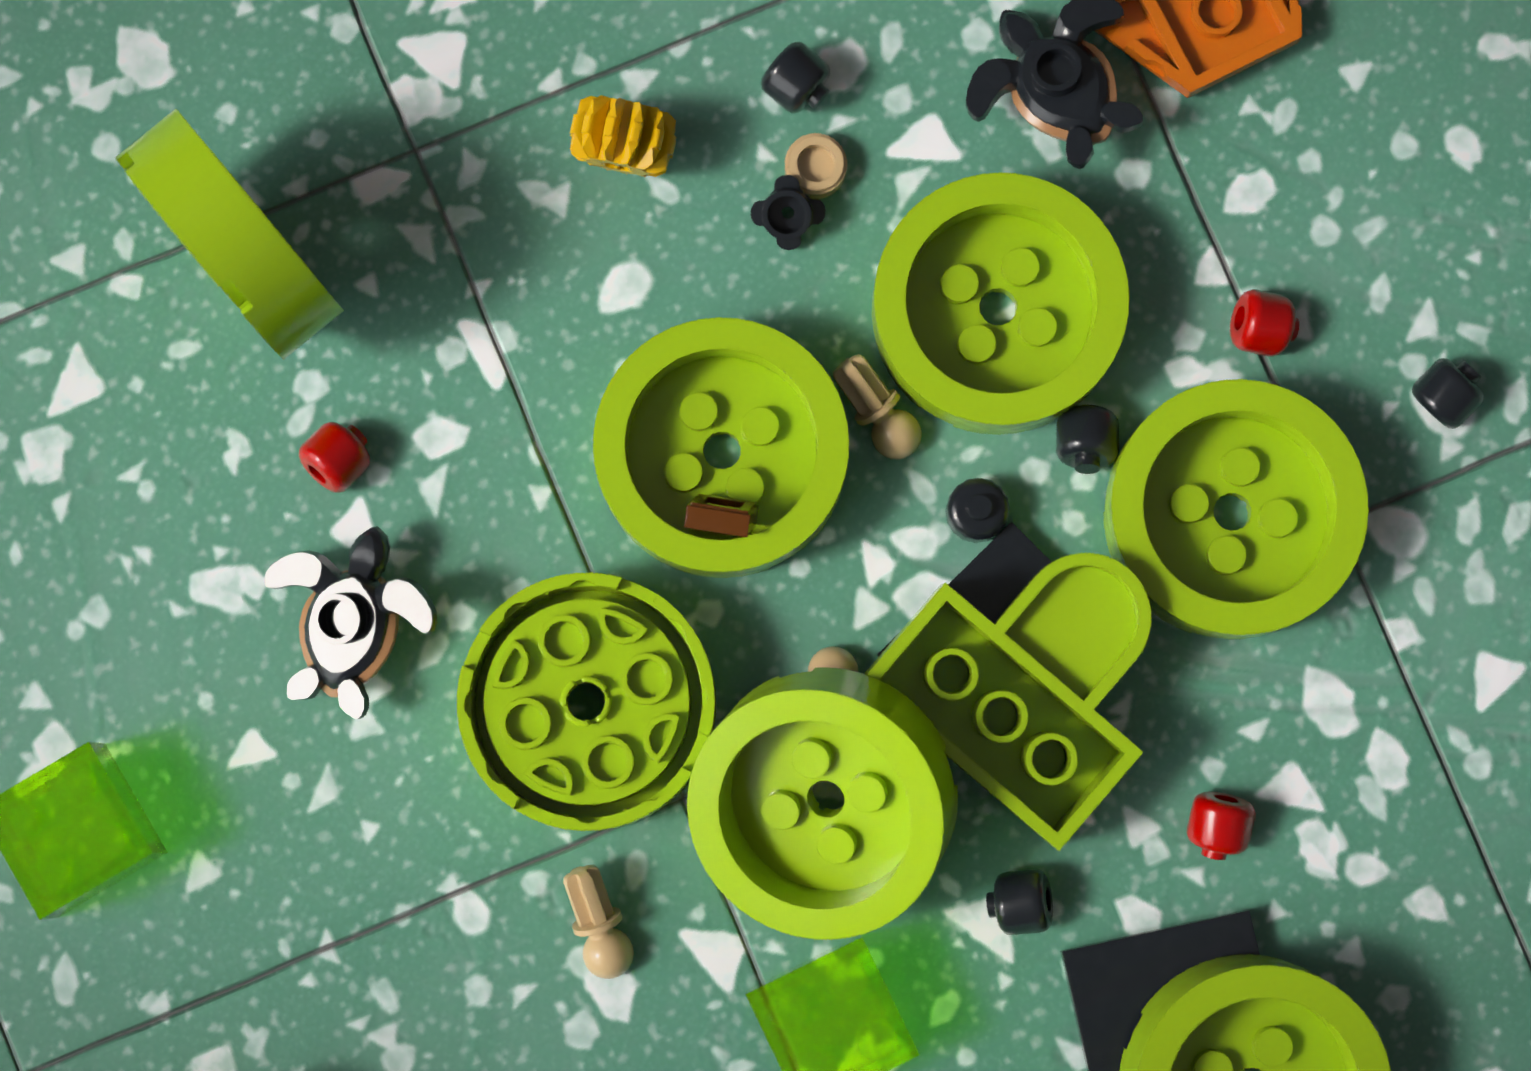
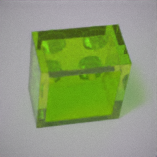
M87 742L0 794V851L39 920L59 918L168 853L104 743Z
M861 935L853 937L746 990L745 995L782 1071H889L919 1056V1052Z

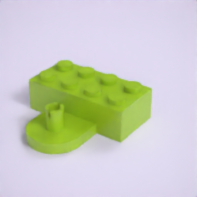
M1095 553L1072 554L1046 565L1033 577L994 624L948 584L943 583L864 674L892 686L917 705L941 735L947 747L945 750L946 756L1048 844L1060 851L1143 753L1141 749L1094 709L1142 653L1151 629L1150 602L1140 580L1129 568L1113 558Z

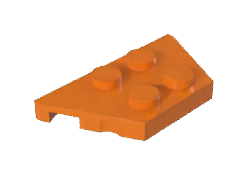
M1115 0L1122 6L1125 18L1119 24L1095 30V32L1179 93L1189 98L1298 44L1302 38V8L1299 5V0Z

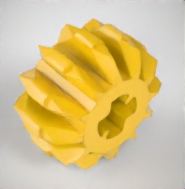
M602 95L598 97L589 96L580 100L577 113L573 115L570 129V153L579 161L587 162L588 165L598 166L606 170L624 174H635L642 177H657L666 173L669 160L673 158L676 143V120L668 112L661 111L658 107L643 105L640 102L627 101L622 98H609Z

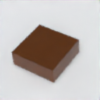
M699 494L687 505L684 527L748 537L756 528L759 505H756V502Z

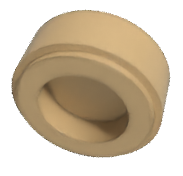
M811 133L798 138L789 147L785 157V175L797 177L800 182V189L811 199H821L834 194L845 180L847 172L846 154L842 146L834 138L821 133Z

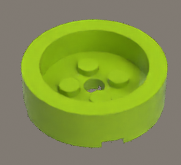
M174 109L115 157L122 168L126 169L125 173L176 237L217 286H220L233 303L239 307L242 315L283 360L344 311L177 109Z
M985 173L965 177L935 190L917 203L899 222L882 252L872 296V323L876 345L888 373L900 390L919 408L922 407L935 417L952 424L953 427L980 434L1002 435L1033 430L1057 420L1067 410L1080 404L1096 387L1114 361L1126 331L1129 315V286L1125 265L1117 244L1102 220L1085 203L1067 190L1051 182L1017 173ZM994 291L995 293L1005 294L1015 303V315L1010 322L1004 325H993L982 317L979 304L990 292Z
M716 317L698 319L671 327L643 343L623 362L610 380L596 414L593 432V456L597 479L608 506L626 534L641 549L661 563L682 572L709 578H733L756 574L785 561L807 546L822 530L835 509L844 485L849 458V433L845 410L839 393L827 372L809 351L792 338L769 326L744 319ZM728 434L738 442L741 448L740 457L732 467L717 469L706 461L704 447L711 438L717 435ZM699 494L756 502V505H759L756 528L748 537L685 528L686 508Z
M1231 379L1205 383L1181 392L1160 405L1140 424L1121 448L1111 469L1106 490L1103 518L1106 542L1111 558L1129 568L1140 580L1147 593L1153 614L1186 632L1230 640L1259 637L1278 631L1303 620L1326 604L1345 583L1358 561L1366 536L1369 508L1366 481L1360 461L1351 443L1333 419L1307 398L1289 389L1262 381ZM1234 496L1246 503L1248 516L1245 525L1241 529L1227 530L1216 522L1214 506L1220 497Z
M592 572L571 573L544 579L522 589L502 603L486 619L469 649L464 665L461 667L457 688V717L462 741L471 763L489 789L504 803L523 815L552 827L576 831H598L626 826L652 815L666 806L688 785L697 756L710 734L714 731L716 689L711 666L699 638L682 614L667 600L642 585L622 577ZM590 683L598 686L604 693V709L593 720H579L573 716L569 709V696L575 687L580 684Z
M830 667L814 668L813 671L795 673L780 678L779 676L774 677L754 688L737 703L710 734L697 756L690 776L687 795L688 824L697 855L705 871L724 896L752 919L769 928L785 934L816 940L850 938L878 929L897 918L919 897L950 843L957 818L958 789L957 785H954L951 768L945 754L947 747L933 723L917 705L892 686L876 678L847 669ZM819 781L835 783L844 794V806L838 809H819V803L813 795V785Z
M1254 954L1230 955L1208 960L1185 970L1159 989L1140 1012L1143 1015L1133 1031L1127 1049L1124 1048L1120 1063V1071H1243L1248 1068H1255L1260 1071H1391L1386 1050L1378 1032L1363 1010L1347 994L1335 985L1300 966L1282 959Z

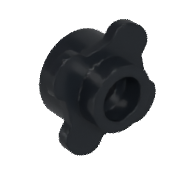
M782 175L776 179L774 191L765 200H758L753 204L750 214L754 224L764 226L767 232L776 238L777 245L780 248L793 250L800 246L802 235L811 225L820 224L824 220L826 209L821 200L811 199L800 189V182L797 177ZM791 207L794 210V216L791 218L784 217L782 214L783 208Z

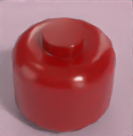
M1257 289L1244 292L1237 300L1231 316L1230 336L1233 345L1241 351L1268 357L1281 354L1288 347L1289 343L1296 339L1299 332L1300 322L1296 318L1293 302L1283 295Z
M328 422L323 424L302 444L299 449V459L306 471L324 488L335 493L344 492L370 465V455L365 448L368 441L364 434L353 425H349L346 428L339 423Z
M1212 791L1202 792L1194 798L1187 825L1188 838L1194 845L1202 848L1201 854L1210 859L1226 860L1227 854H1240L1250 844L1256 818L1255 809L1250 802L1234 795Z

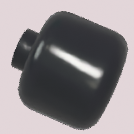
M794 42L788 45L771 63L762 77L761 86L768 96L789 113L800 112L807 105L815 109L830 91L825 86L830 77V67L826 61L806 44Z
M1441 358L1435 361L1413 384L1412 394L1441 424L1447 428L1454 429L1459 427L1483 403L1484 393L1476 384L1482 376L1465 360L1457 366L1451 360Z
M1079 405L1070 408L1058 417L1056 424V454L1062 463L1075 468V471L1078 473L1094 474L1100 471V468L1110 465L1117 459L1119 452V420L1112 411L1097 405Z
M974 478L967 479L956 486L948 498L945 512L947 523L954 534L962 540L980 543L989 541L1001 532L1008 521L1010 507L1008 497L1000 486L991 480Z
M1040 869L1008 871L997 876L994 883V892L987 893L986 905L989 917H996L1003 933L1019 935L1040 933L1048 930L1053 920V900L1047 875Z

